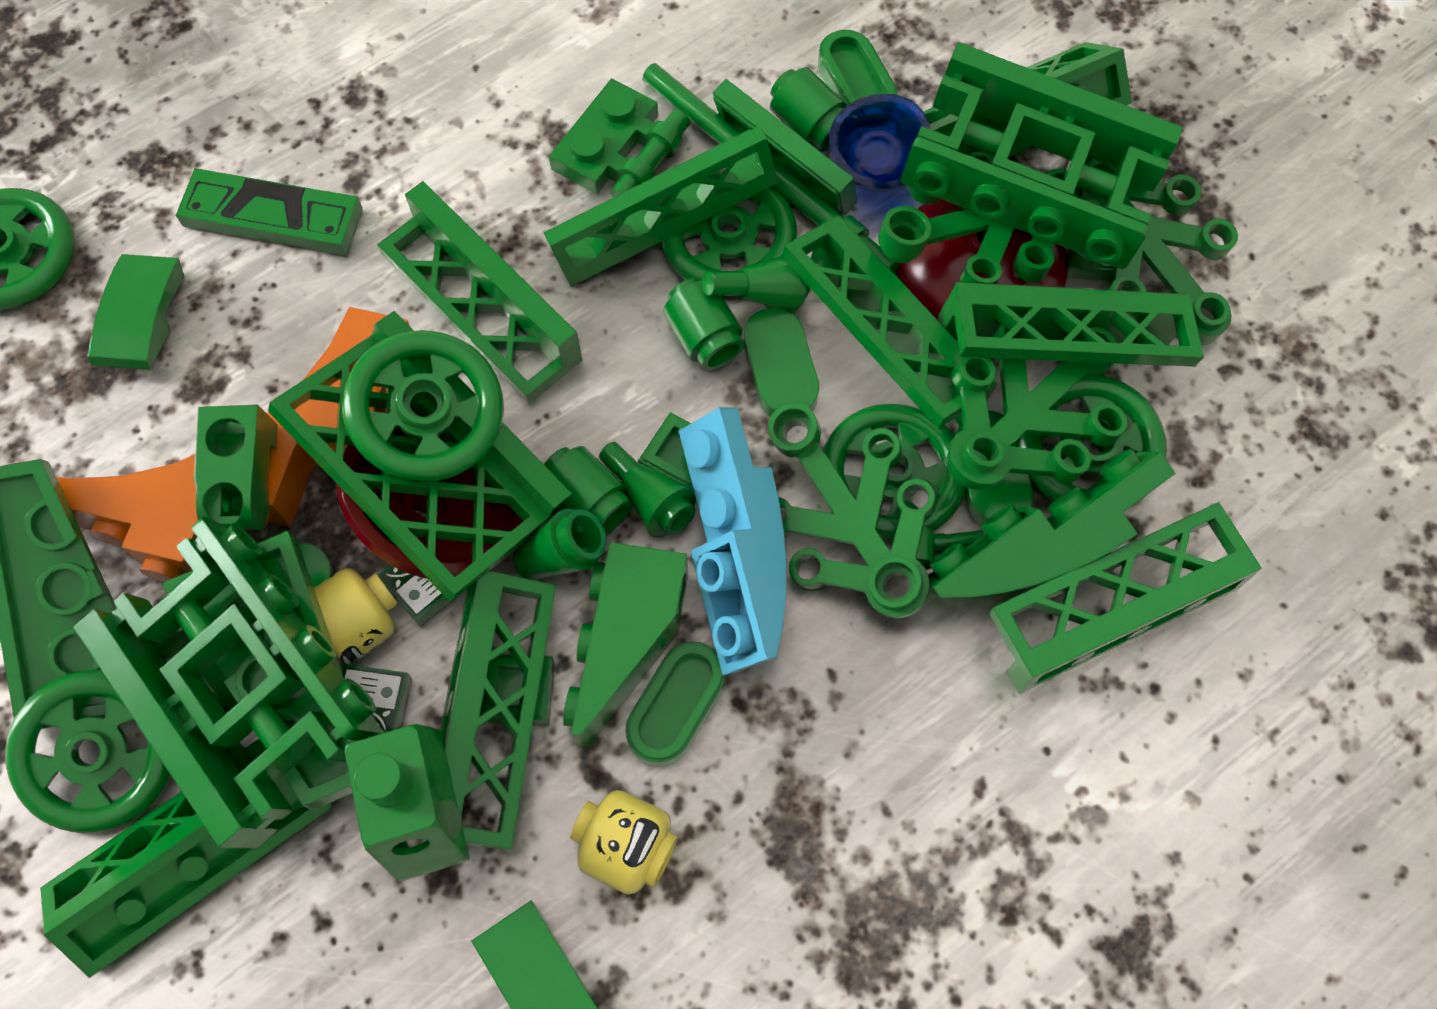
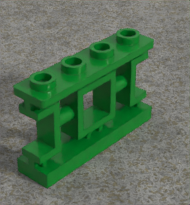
M958 42L932 106L935 109L958 117L950 137L921 126L910 150L901 177V183L927 196L937 197L973 211L983 218L996 220L1032 234L1040 240L1050 241L1086 255L1096 262L1109 264L1119 269L1127 268L1145 240L1148 224L1152 216L1149 213L1123 204L1129 184L1131 183L1152 192L1155 190L1168 168L1170 162L1168 159L1178 144L1183 127ZM975 113L1007 125L1004 132L975 122L971 120L973 114ZM1015 139L1068 159L1069 163L1063 179L1055 178L1007 159ZM961 143L994 155L992 163L989 164L958 152ZM1087 156L1116 167L1115 175L1085 164ZM1077 187L1105 198L1104 207L1073 196L1075 188Z
M202 517L191 527L197 538L192 540L186 537L176 546L194 572L153 607L147 599L122 593L113 601L117 608L112 613L93 609L73 628L218 847L258 848L278 830L274 820L285 818L293 810L274 783L280 776L316 745L328 760L346 762L344 753L346 745L384 732L372 717V714L376 711L372 698L358 683L349 678L345 680L333 664L332 660L337 657V653L332 644L316 628L310 625L306 626L295 612L294 608L299 605L296 595L280 578L273 574H267L257 558L262 554V551L256 541L236 524L225 527ZM231 583L248 608L233 604L213 621L203 607ZM182 627L191 641L165 663L151 641L162 644ZM242 639L268 677L226 713L200 675ZM305 685L324 713L309 711L289 729L276 710ZM254 731L266 750L244 770L239 772L223 747L234 748Z

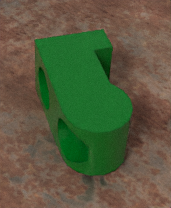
M258 404L198 407L194 470L198 520L204 517L225 527L236 524L245 531L262 530L265 527L269 512L268 473L270 449H276L278 424Z

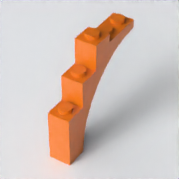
M349 307L329 347L305 378L371 336L375 323L387 315ZM402 318L410 326L408 320ZM340 379L330 386L339 387ZM373 386L372 391L386 393V388ZM309 399L294 409L308 425L336 428L338 403ZM370 407V411L385 413V409ZM268 412L267 414L278 424L276 449H270L268 473L269 512L263 529L266 528L268 523L291 528L314 465L319 466V464ZM327 443L335 451V444ZM195 455L170 465L122 476L56 477L79 527L90 530V534L101 541L123 548L142 564L139 570L142 574L154 580L166 582L192 571L176 546L186 537L192 540L197 538V535L191 528L198 521L196 512V483L194 482Z

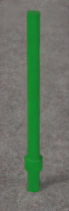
M653 63L646 68L642 77L643 82L676 109L684 112L695 125L718 144L741 134L740 131L657 63ZM772 158L778 183L772 186L817 226L839 215L882 262L895 273L900 263L891 261L883 254L881 247L868 237V228L852 215L843 217Z

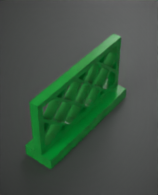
M393 311L375 323L371 336L270 401L268 412L451 603L537 532L557 512L562 510L572 493L503 422L490 450L480 461L472 466L474 469V486L438 481H409L391 477V475L381 471V475L355 473L343 461L344 445L354 446L345 429L342 415V396L349 373L359 358L378 342L399 333L414 331ZM413 357L400 361L404 377L417 373H432L430 357ZM458 376L446 381L453 388L457 402H462L476 395ZM340 379L339 387L330 386ZM386 388V393L371 391L369 407L385 409V413H389L393 389ZM309 399L338 403L336 428L308 425L294 409ZM423 399L415 402L411 409L414 413H420L422 417L433 414L437 407L433 402ZM455 419L451 427L441 436L446 440L443 442L450 448H453L464 440L471 430L459 419ZM392 434L388 443L403 452L415 453L422 439ZM327 443H334L335 451ZM484 481H485L490 487H484ZM372 490L380 491V499ZM390 492L426 495V523L399 520L389 509ZM437 497L472 500L473 528L436 524ZM484 502L507 504L523 522L511 532L483 529ZM417 537L425 538V546ZM436 539L472 542V564L454 577L435 557ZM483 544L494 545L483 554Z

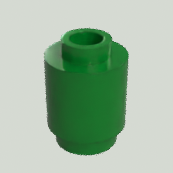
M808 67L800 68L797 71L794 69L787 70L775 81L771 88L770 94L773 97L770 103L771 112L812 146L815 145L822 152L836 145L852 124L853 118L846 112L847 104Z
M695 278L687 279L676 285L669 292L668 301L663 308V314L693 362H699L704 370H715L733 361L743 351L745 344L741 339L742 327L722 296L705 295L702 289V280L699 281Z
M578 446L571 450L568 447L561 448L553 453L544 463L555 477L572 493L563 509H584L591 512L602 524L606 536L613 532L629 515L633 502L626 496L627 487L585 446Z

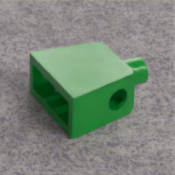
M413 724L345 746L344 753L362 843L365 850L399 882L470 861L440 730L420 724ZM412 839L426 840L413 847H408L407 840Z

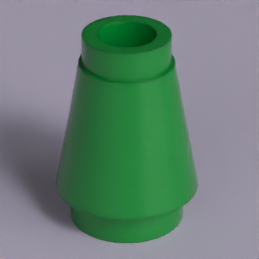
M562 509L515 550L513 557L515 568L523 578L530 580L588 570L597 563L605 550V531L598 518L591 512L584 509Z

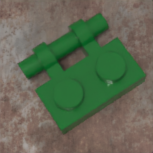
M611 78L549 155L551 170L597 195L608 180L611 179L617 182L610 191L611 196L615 197L655 177L654 171L663 159L674 156L682 145V135L689 127L690 119L681 110L674 109L665 121H657L655 123L654 121L659 116L658 102ZM637 143L644 146L637 157L626 158Z

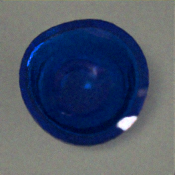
M895 94L870 95L852 102L837 115L829 133V149L835 164L854 178L855 186L868 192L884 193L906 186L901 183V177L910 150L921 126L930 129L925 113L912 100Z

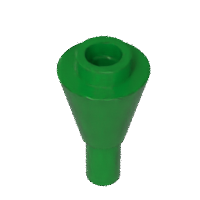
M781 256L740 268L738 271H706L702 278V289L707 296L737 295L739 298L772 308H781L791 313L796 312L802 306L810 291V287Z
M610 442L601 450L599 460L627 487L626 493L652 537H662L667 534L675 535L688 526L695 514L694 505L696 497L693 488L643 463H638L617 442Z

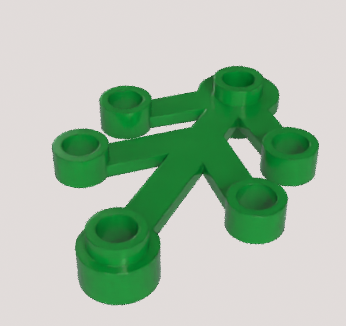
M980 151L969 155L989 164L992 163L994 158L993 155ZM1053 169L1046 174L1062 180L1066 169ZM909 187L911 196L922 204H936L941 200L937 197L927 196ZM1076 187L1073 196L1089 202L1088 192ZM898 206L886 213L878 234V242L883 254L888 259L897 263H906L919 257L925 250L926 245L987 230L978 253L967 260L960 276V282L997 284L1002 275V268L999 263L1014 227L993 219L983 218L968 209L928 219L924 213L916 208ZM1032 236L1031 241L1023 243L1013 261L1015 274L1027 282L1035 283L1042 281L1047 276L1054 262V253L1052 251L1054 243L1040 240ZM1028 259H1033L1037 261L1040 265L1033 264ZM974 272H980L986 275L987 278H981Z
M1088 156L1086 158L1085 164L1115 175L1116 167ZM1184 174L1173 176L1168 183L1159 182L1153 192L1130 183L1123 204L1133 208L1135 207L1130 201L1161 205L1166 212L1181 216L1189 213L1201 196V187L1194 178ZM1172 190L1183 192L1188 200L1177 198ZM1088 192L1090 203L1104 207L1105 198ZM1151 216L1145 240L1127 268L1119 269L1115 267L1113 283L1108 290L1146 292L1144 284L1139 280L1143 258L1172 294H1190L1201 345L1211 344L1225 332L1231 323L1232 315L1229 303L1223 296L1217 293H1205L1166 245L1198 251L1208 259L1219 260L1224 258L1238 241V232L1232 223L1224 219L1210 220L1204 227ZM1209 234L1218 235L1222 238L1224 245L1214 243ZM1069 250L1071 263L1082 271L1096 270L1102 264L1086 255ZM1201 308L1209 311L1215 320L1205 317L1201 312Z
M1001 324L993 337L1002 338L1009 330ZM1090 327L1092 331L1106 342L1116 343L1113 335L1107 330L1100 327ZM963 357L953 372V383L960 391L963 430L958 432L949 444L947 451L948 466L953 478L961 485L970 489L996 486L1002 482L1008 473L1052 476L1057 481L1063 483L1075 482L1091 464L1090 452L1080 441L1064 439L1052 451L1011 445L1023 434L1088 439L1099 446H1110L1119 439L1128 427L1126 414L1120 407L1112 403H1101L1091 413L1049 410L1085 375L1104 376L1114 363L1062 361L1029 392L1026 361L1024 359L998 358L1004 417L992 428L990 426L985 392L996 377L994 363L989 358ZM966 370L976 371L982 380L972 378ZM1098 419L1108 422L1112 431L1105 429ZM974 450L985 455L988 461L980 459ZM1061 455L1070 457L1074 461L1076 468L1065 464Z
M787 403L778 407L768 421L767 429L771 441L783 455L799 459L834 513L794 507L785 499L778 497L780 508L787 511V519L783 524L784 537L795 533L852 544L856 546L868 566L826 560L818 550L804 548L797 551L789 562V572L793 580L800 587L808 590L818 589L825 584L864 592L871 606L880 614L890 618H905L919 611L927 601L930 592L929 576L924 566L916 559L925 519L934 513L937 506L936 494L931 484L920 478H912L905 481L899 487L896 499L901 515L891 552L876 531L890 469L896 466L902 457V446L898 436L887 428L874 429L865 436L862 443L865 463L855 500L818 444L821 438V428L812 410L801 403ZM795 426L806 427L807 435L802 441L798 443L787 441V434L791 428ZM887 440L893 443L892 453L887 457L876 458L871 454L872 447L878 441ZM914 490H922L928 494L927 503L920 509H911L905 505L907 495ZM808 559L818 560L820 562V571L817 576L811 579L801 578L799 575L801 564ZM896 576H902L909 580V589L901 597H892L886 593L888 581Z

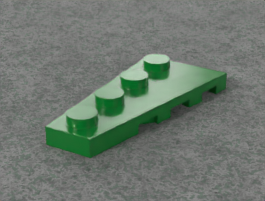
M42 459L0 466V643L13 717L15 719L25 702L36 691L54 679L77 671L101 670L73 627L93 609L112 613L117 608L49 461ZM105 697L76 699L77 719L105 717ZM44 724L42 729L55 726Z
M289 531L257 543L262 551L257 560L267 574H273L280 578L296 595L299 605L294 610L306 626L310 625L316 628L332 644L298 539ZM192 570L161 584L169 594L194 571ZM230 583L203 608L214 621L233 604L246 608L248 606ZM242 639L215 662L226 679L224 681L225 685L237 703L268 677ZM336 657L334 660H332V662L339 670V672L342 674L338 659ZM305 685L276 710L289 729L309 711L324 713ZM317 745L283 774L302 806L311 810L352 793L347 763L328 760Z

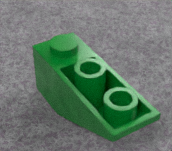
M610 542L606 563L597 562L594 565L589 590L590 600L598 601L593 624H582L576 654L577 662L585 663L580 687L570 686L563 714V725L572 727L571 735L577 748H589L678 635L689 575L686 553Z

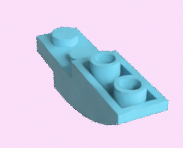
M719 407L679 430L707 539V543L691 550L721 673L722 676L777 657L786 603L787 566L784 529L772 468L753 467L738 408Z

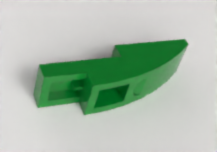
M1129 449L1105 463L1099 470L1103 478L1084 492L1080 487H1077L1057 498L1048 507L1051 516L1047 519L1041 510L1037 508L1021 506L1016 509L1014 505L1006 506L990 516L981 525L985 533L965 548L961 543H957L941 552L930 562L929 566L933 570L928 575L930 592L940 598L979 597L1007 593L1042 584L1067 572L1075 571L1110 553L1138 533L1123 512L1176 473L1161 452L1135 453L1133 449Z

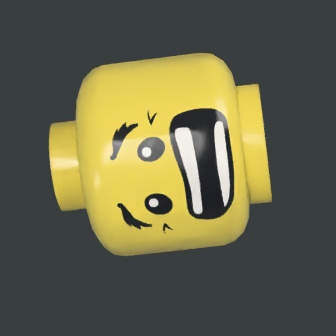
M344 568L314 588L339 663L349 665L356 663L394 634L395 623L388 611L397 606L398 603L376 573L364 580L357 571L351 568Z
M615 790L606 795L599 805L590 801L584 805L573 826L570 839L580 843L577 853V865L580 871L625 894H633L642 889L645 884L653 888L656 887L672 856L678 836L670 833L671 819L666 811L625 791Z

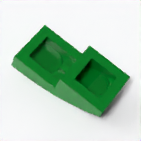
M121 254L108 279L94 320L87 355L91 366L151 369L171 332L165 311L185 277L179 258Z

